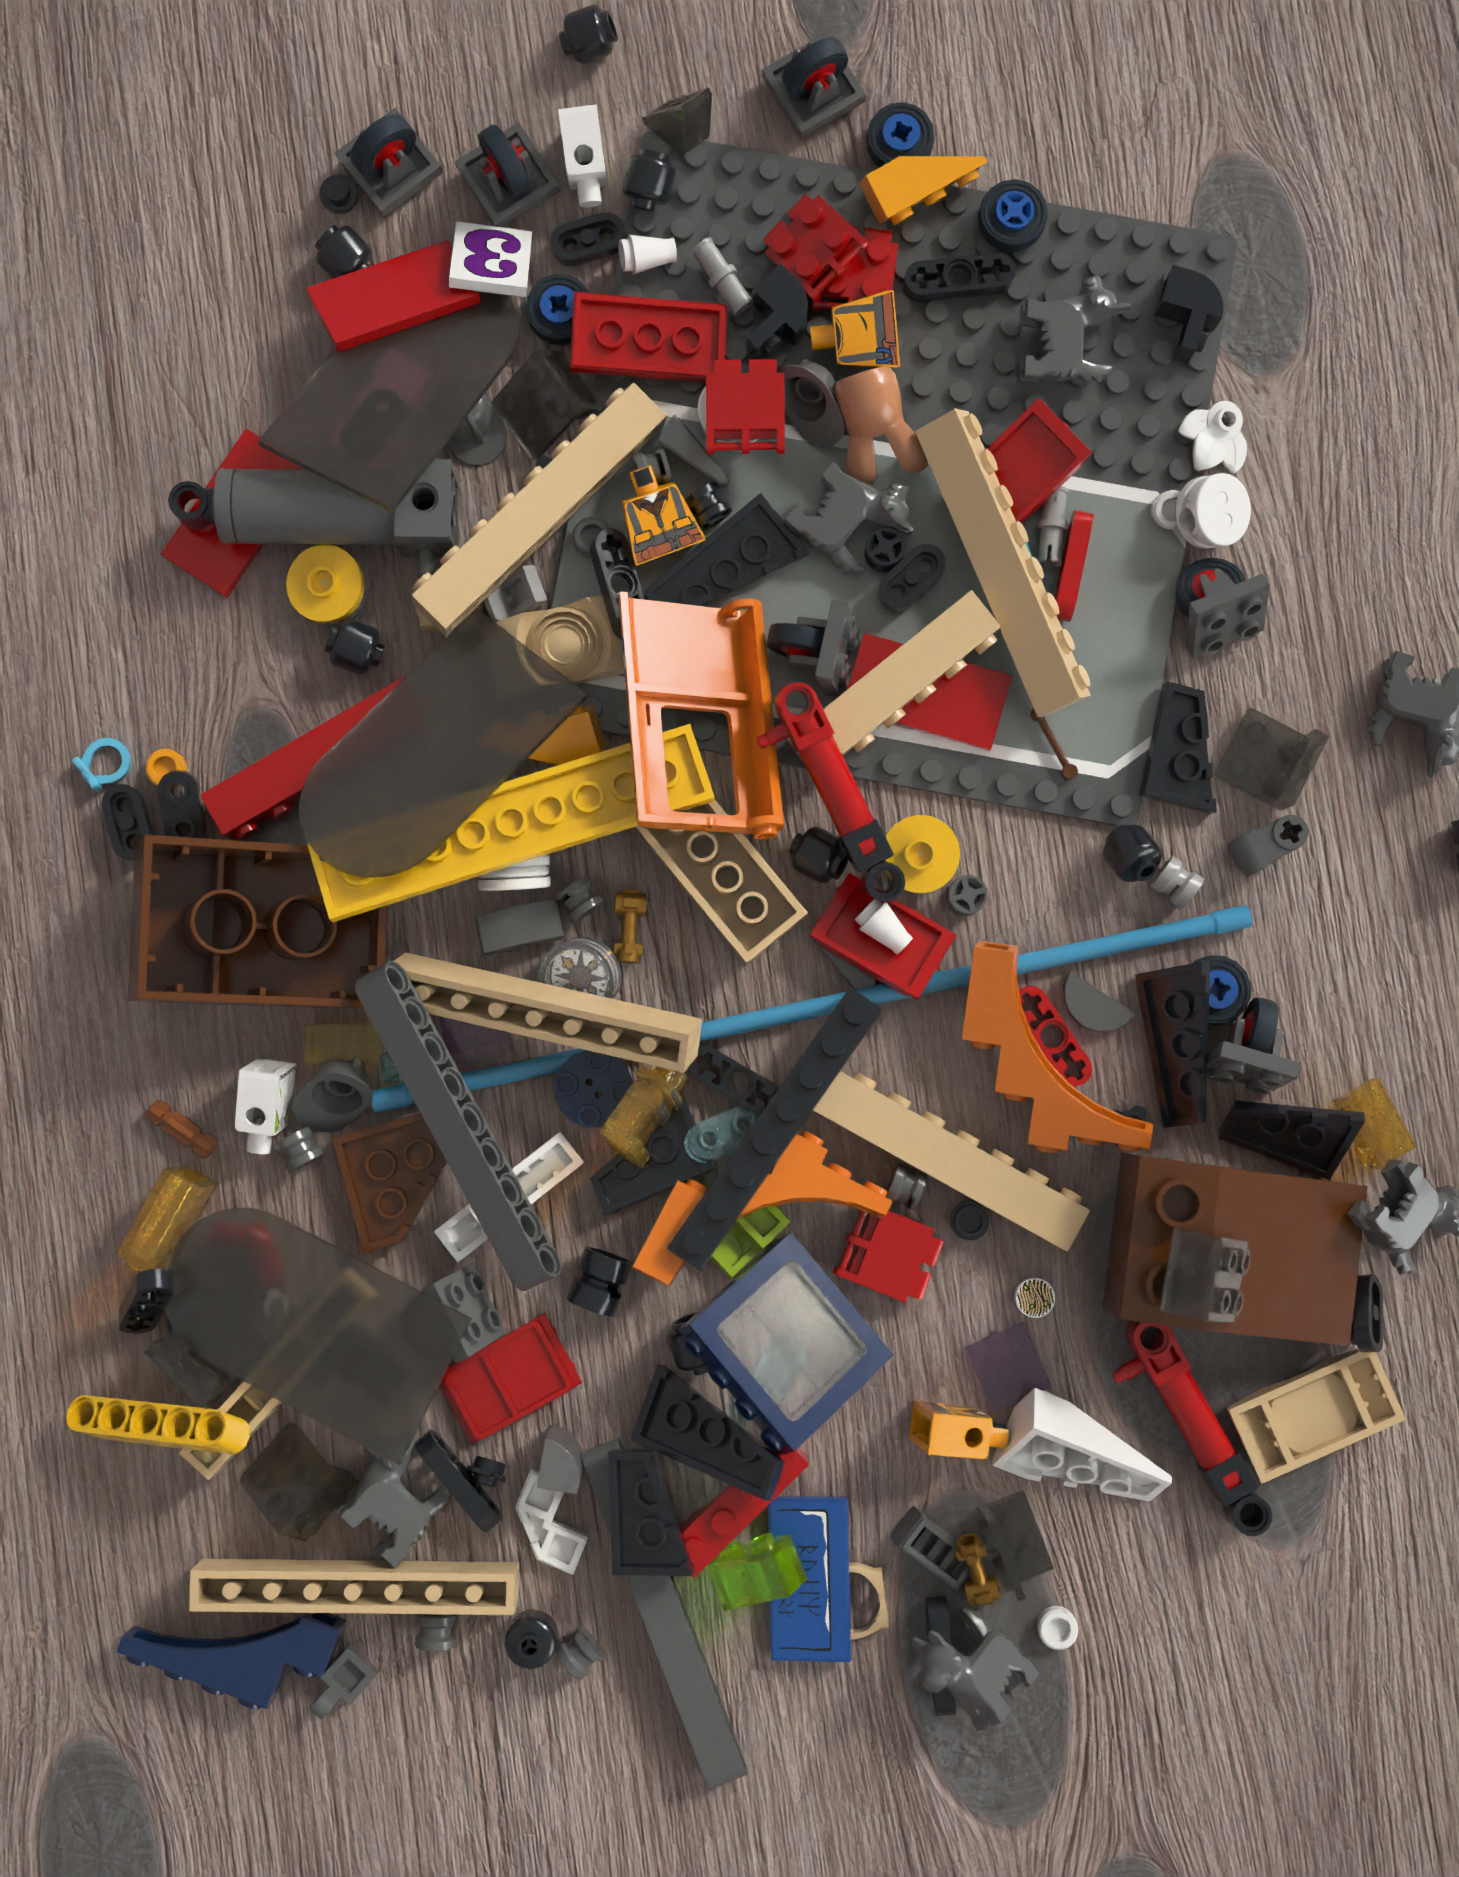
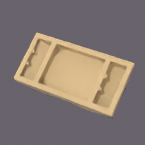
M602 595L586 597L553 609L523 612L481 627L499 703L625 673L622 640L614 634L611 628Z
M1359 1349L1326 1359L1297 1376L1265 1386L1226 1408L1257 1479L1261 1484L1406 1420L1376 1352L1362 1353Z

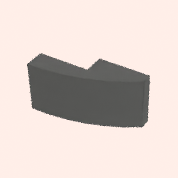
M556 899L514 906L475 917L482 955L517 951L525 945L559 941L565 936Z

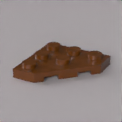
M421 1113L332 1138L363 1253L395 1244L405 1239L447 1164Z

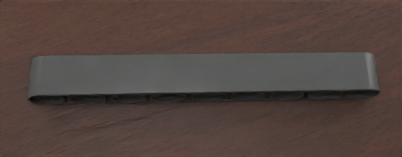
M388 961L360 977L355 984L358 998L510 1280L519 1290L526 1291L558 1276L561 1272L560 1258L407 973L398 963Z
M619 1438L581 1452L585 1471L610 1536L608 1452L611 1449H624ZM626 1575L708 1788L711 1790L748 1775L742 1751L674 1576Z

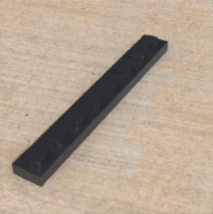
M850 987L671 1241L667 1247L669 1251L697 1271L701 1272L879 1017L883 1010L853 988Z

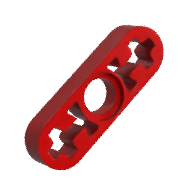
M1073 510L1061 559L1062 565L1059 569L1054 598L1059 607V614L1056 615L1058 620L1070 622L1075 610L1093 525V513Z
M1035 986L1020 988L1021 1005L1024 1003L1021 997L1023 994H1026L1028 997L1036 996L1039 1002L1035 1004V1009L1039 1015L1042 1016L1048 1011L1051 1016L1050 1019L1039 1022L1033 1029L1030 1022L1037 1019L1030 1010L1024 1011L1031 1033L1048 1061L1072 1086H1080L1086 1083L1092 1074L1091 1061L1047 995ZM1047 1025L1058 1027L1062 1034L1061 1042L1054 1048L1045 1046L1040 1038L1042 1029ZM1068 1044L1073 1049L1066 1052L1068 1058L1072 1062L1080 1061L1082 1067L1078 1070L1080 1074L1078 1079L1075 1076H1065L1063 1071L1068 1066L1062 1057H1058L1054 1061L1051 1056L1063 1051Z

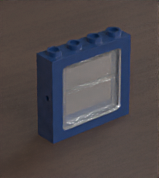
M791 1232L772 1244L678 1329L684 1337L682 1342L686 1349L693 1356L701 1357L710 1368L708 1373L714 1383L722 1389L726 1388L736 1400L734 1405L738 1412L745 1419L753 1420L762 1431L760 1436L763 1442L772 1451L779 1452L781 1455L795 1452L893 1356L892 1352Z

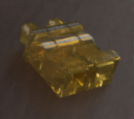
M641 1066L636 1073L638 1080L630 1086L599 1131V1134L611 1150L643 1169L651 1157L645 1148L648 1140L656 1128L664 1126L669 1121L671 1109L677 1112L683 1104L679 1091L688 1079L687 1075L683 1072L653 1066L649 1070L645 1066Z

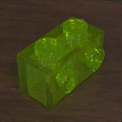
M766 1533L754 1538L749 1544L741 1545L740 1541L730 1542L707 1565L724 1611L789 1597L807 1580L790 1534L773 1537L772 1533Z

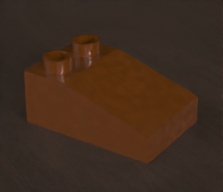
M144 835L135 844L128 1001L364 1009L356 993L355 984L360 977L385 964L387 905L332 923L328 917L308 845Z
M1121 1152L1102 1308L1122 1320L1203 1331L1350 1346L1363 1229L1357 1227L1347 1213L1357 1200H1363L1366 1204L1368 1186Z

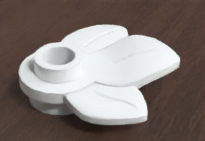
M1220 401L1213 404L1208 410H1194L1186 415L1181 422L1178 433L1194 440L1193 464L1196 471L1209 469L1221 462L1231 473H1236L1242 467L1247 453V443L1240 431L1243 424L1242 413L1234 403ZM1223 414H1226L1228 417V427L1222 422Z

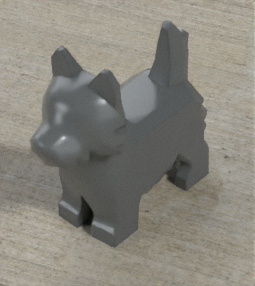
M1099 275L1084 279L1078 295L1046 302H1038L1037 299H1027L1020 307V325L1037 330L1034 336L1037 338L1035 347H1040L1037 355L1041 358L1036 360L1032 355H1026L1024 361H1019L1017 382L1035 383L1043 380L1056 384L1077 378L1086 383H1090L1091 379L1100 383L1102 376L1105 377L1112 372V366L1092 364L1083 360L1084 328L1102 324L1112 317L1124 314V310L1130 308L1131 304L1118 303L1114 293L1104 288Z
M832 462L821 475V481L830 492L826 493L825 499L821 500L816 516H804L803 509L796 505L784 521L795 534L804 536L811 547L830 555L835 566L838 568L841 565L845 574H848L851 570L853 572H864L865 569L845 547V543L862 522L868 521L881 528H892L907 535H911L914 530L906 522L910 512L906 504V498L909 493L908 486L893 482L887 488L879 490L870 484L843 473L835 462Z
M1395 651L1387 663L1384 672L1385 681L1378 691V709L1370 717V721L1373 723L1367 728V732L1372 733L1373 742L1378 746L1381 744L1392 719L1422 727L1425 731L1424 747L1428 761L1427 773L1428 777L1432 778L1433 774H1437L1440 766L1452 765L1459 758V669L1452 667L1449 673H1445L1441 683L1437 679H1433L1431 682L1428 677H1425L1423 681L1418 677L1411 680L1407 669L1408 666L1413 664L1415 656Z
M1390 1159L1381 1171L1388 1189L1383 1191V1197L1378 1199L1380 1204L1375 1206L1373 1212L1368 1213L1365 1202L1357 1200L1347 1215L1357 1227L1363 1229L1369 1243L1388 1253L1392 1265L1397 1268L1399 1274H1416L1417 1269L1410 1257L1409 1250L1426 1227L1442 1235L1450 1233L1459 1237V1189L1450 1185L1435 1189L1423 1176V1170L1418 1164L1409 1162L1405 1166L1402 1160Z
M410 1428L403 1436L396 1433H391L387 1436H379L373 1432L368 1434L363 1445V1451L368 1455L370 1460L369 1466L362 1474L348 1500L341 1503L335 1509L340 1517L353 1529L366 1518L370 1520L371 1524H376L378 1529L384 1528L386 1533H389L388 1540L386 1542H379L375 1548L394 1568L407 1556L409 1547L422 1539L428 1528L430 1518L444 1510L442 1505L451 1501L448 1496L449 1491L444 1484L431 1496L422 1501L413 1496L401 1484L400 1478L409 1463L412 1448L419 1436L417 1431L414 1433L413 1428Z
M963 1606L960 1612L974 1637V1641L963 1655L951 1644L947 1643L939 1633L933 1630L927 1633L929 1643L918 1638H913L911 1641L914 1649L920 1655L919 1664L924 1673L922 1679L923 1687L929 1692H940L943 1688H947L958 1705L971 1717L972 1724L976 1730L980 1731L986 1729L989 1724L994 1726L1001 1723L1011 1711L1000 1693L1010 1694L1021 1683L1028 1687L1040 1673L1029 1659L1020 1654L1019 1649L1014 1646L1013 1640L1007 1639L1006 1635L992 1630L987 1619L982 1617L978 1609L973 1610Z

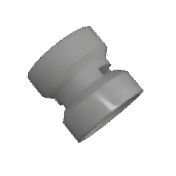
M1172 855L1155 874L1149 887L1157 893H1165L1170 897V902L1174 906L1182 909L1199 890L1204 882V878L1196 872L1185 870L1182 862Z

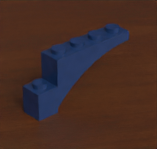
M304 1613L301 1617L270 1630L245 1636L219 1639L177 1637L133 1626L122 1636L117 1652L127 1656L126 1659L134 1665L143 1667L152 1665L160 1668L171 1679L178 1681L188 1679L199 1683L201 1688L210 1694L222 1695L225 1693L238 1698V1702L247 1708L260 1709L262 1707L267 1709L277 1695L288 1665L293 1666V1670L296 1673L305 1677H315L316 1675L322 1677L330 1666L347 1620L330 1613Z

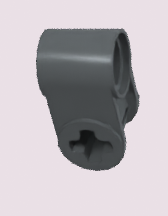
M1286 815L1261 828L1257 827L1227 844L1245 877H1248L1277 862V859L1300 848L1308 838L1309 829L1307 823L1299 816ZM1291 828L1293 835L1289 839L1282 840L1280 833L1285 829Z

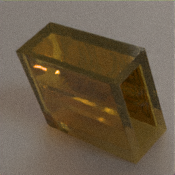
M186 1165L163 1168L116 1255L127 1260L125 1266L136 1273L148 1269H167L173 1267L219 1183Z

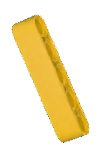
M83 1395L74 1399L66 1415L67 1425L71 1430L100 1439L214 1453L236 1454L247 1445L250 1436L249 1425L244 1419L208 1408Z

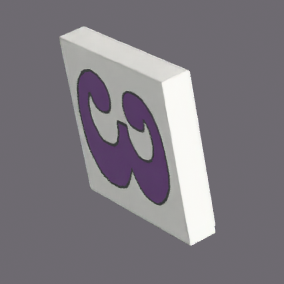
M456 221L449 287L526 297L532 231Z

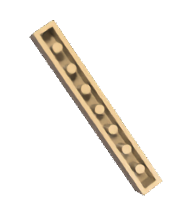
M634 382L625 391L622 388L617 389L605 403L607 408L598 417L593 413L580 425L578 429L580 434L571 443L568 440H564L551 454L553 460L544 469L537 466L528 474L523 481L526 486L517 495H514L512 492L506 495L497 505L496 510L498 513L488 522L485 519L479 521L469 532L468 536L471 538L461 548L457 545L452 547L442 557L440 563L443 565L433 575L427 572L412 587L415 591L412 594L413 605L445 637L460 625L633 458L634 453H638L663 429L667 415Z
M953 409L919 428L915 433L995 619L1001 625V633L1037 717L1048 716L1090 697L1091 695L1087 688L1090 686V679L1084 667L1077 664L1072 653L1075 650L1074 641L1066 629L1062 630L1056 616L1059 614L1058 604L1053 595L1046 592L1041 581L1044 578L1043 569L1035 557L1031 558L1025 544L1029 541L1027 532L1021 522L1015 520L1010 509L1013 506L1012 497L1004 485L1000 486L995 471L998 470L996 460L988 449L985 450L979 437L982 435L979 421L974 414H969V411Z
M406 952L394 960L407 973L428 1014L679 1072H685L698 1056L702 1027L701 1018Z
M840 1071L813 1110L1066 1252L1069 1251L1090 1212L1089 1209L1081 1205L1084 1198L1065 1187H1062L1060 1193L1046 1186L1049 1178L1029 1167L1024 1174L1012 1167L1015 1159L995 1148L991 1155L977 1147L980 1142L979 1139L960 1129L957 1135L943 1129L945 1120L926 1110L922 1116L908 1109L911 1104L909 1100L892 1091L888 1097L874 1090L877 1085L875 1081L858 1072L852 1078Z
M202 1559L190 1570L189 1611L514 1615L519 1603V1562L401 1561L394 1568L388 1561Z

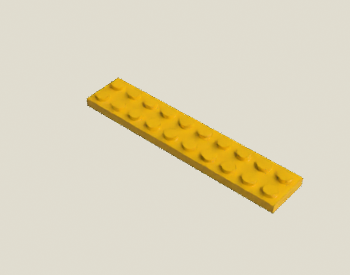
M687 724L662 732L669 807L673 811L682 812L714 802L715 796L691 725ZM631 743L307 844L329 920L333 923L638 826Z

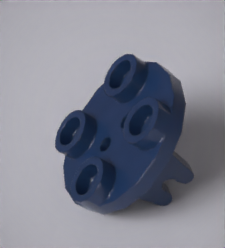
M584 1050L571 1056L561 1066L554 1082L555 1098L561 1112L573 1123L585 1128L604 1127L617 1121L627 1111L633 1096V1079L627 1066L618 1057ZM588 1078L593 1080V1084L591 1086H588L586 1084V1080ZM597 1091H600L602 1093V1097L600 1099H597L595 1097V1093Z

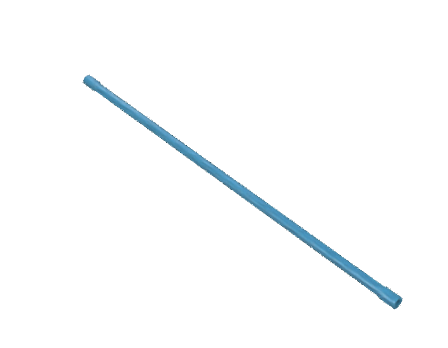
M1247 905L1213 911L1204 916L1020 954L1017 960V975L1212 933L1222 934L1252 927L1251 912ZM972 965L935 972L921 995L968 986ZM885 984L855 989V991L876 1005L911 998V996H904ZM846 992L702 1022L699 1043L831 1015ZM584 1049L568 1050L460 1074L470 1091L559 1073L561 1066L571 1056L584 1051ZM405 1084L371 1090L373 1093L372 1107L375 1113L404 1108L415 1103Z

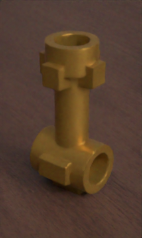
M623 889V892H615L614 915H622L621 943L613 944V953L616 954L619 963H639V956L643 955V945L636 944L637 916H646L647 894L639 893V890Z
M967 1533L960 1536L956 1541L955 1554L958 1561H966L971 1580L964 1582L968 1602L970 1605L979 1604V1606L994 1604L995 1600L1002 1599L997 1575L987 1576L981 1557L987 1555L985 1543L981 1542L979 1536L975 1533Z

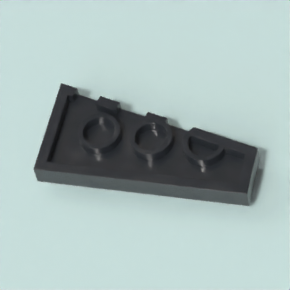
M760 493L642 592L647 600L703 606L802 559L810 553Z
M1210 960L1135 974L1163 1126L1168 1128L1206 1122Z
M661 1364L657 1365L630 1440L760 1499L771 1501L785 1461L668 1367Z

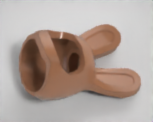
M889 366L866 370L834 383V398L841 409L844 417V426L849 434L846 462L847 475L870 485L875 483L878 471L873 439L883 434L887 437L903 470L909 473H918L927 467L928 461L918 437L904 421L899 383L896 374Z

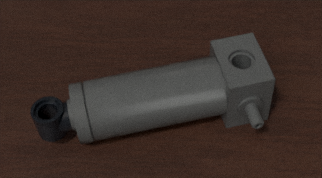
M395 459V471L219 468L214 488H203L196 482L191 481L180 482L173 487L168 498L169 508L184 526L189 529L200 530L215 524L221 543L399 546L404 557H419L418 576L420 578L427 572L431 575L434 574V557H443L452 547L458 546L459 482L451 459ZM192 499H200V506L196 511L191 513L184 511L187 502Z

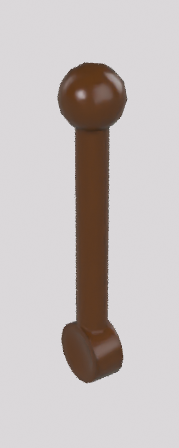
M1033 708L1030 712L1031 719L1038 722L1063 767L1061 771L1062 776L1067 780L1075 778L1078 774L1077 767L1069 764L1048 726L1045 716L1037 717Z

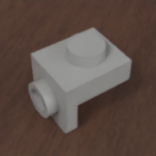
M527 565L520 567L484 600L489 617L494 623L523 612H532L545 603L547 598L535 566Z

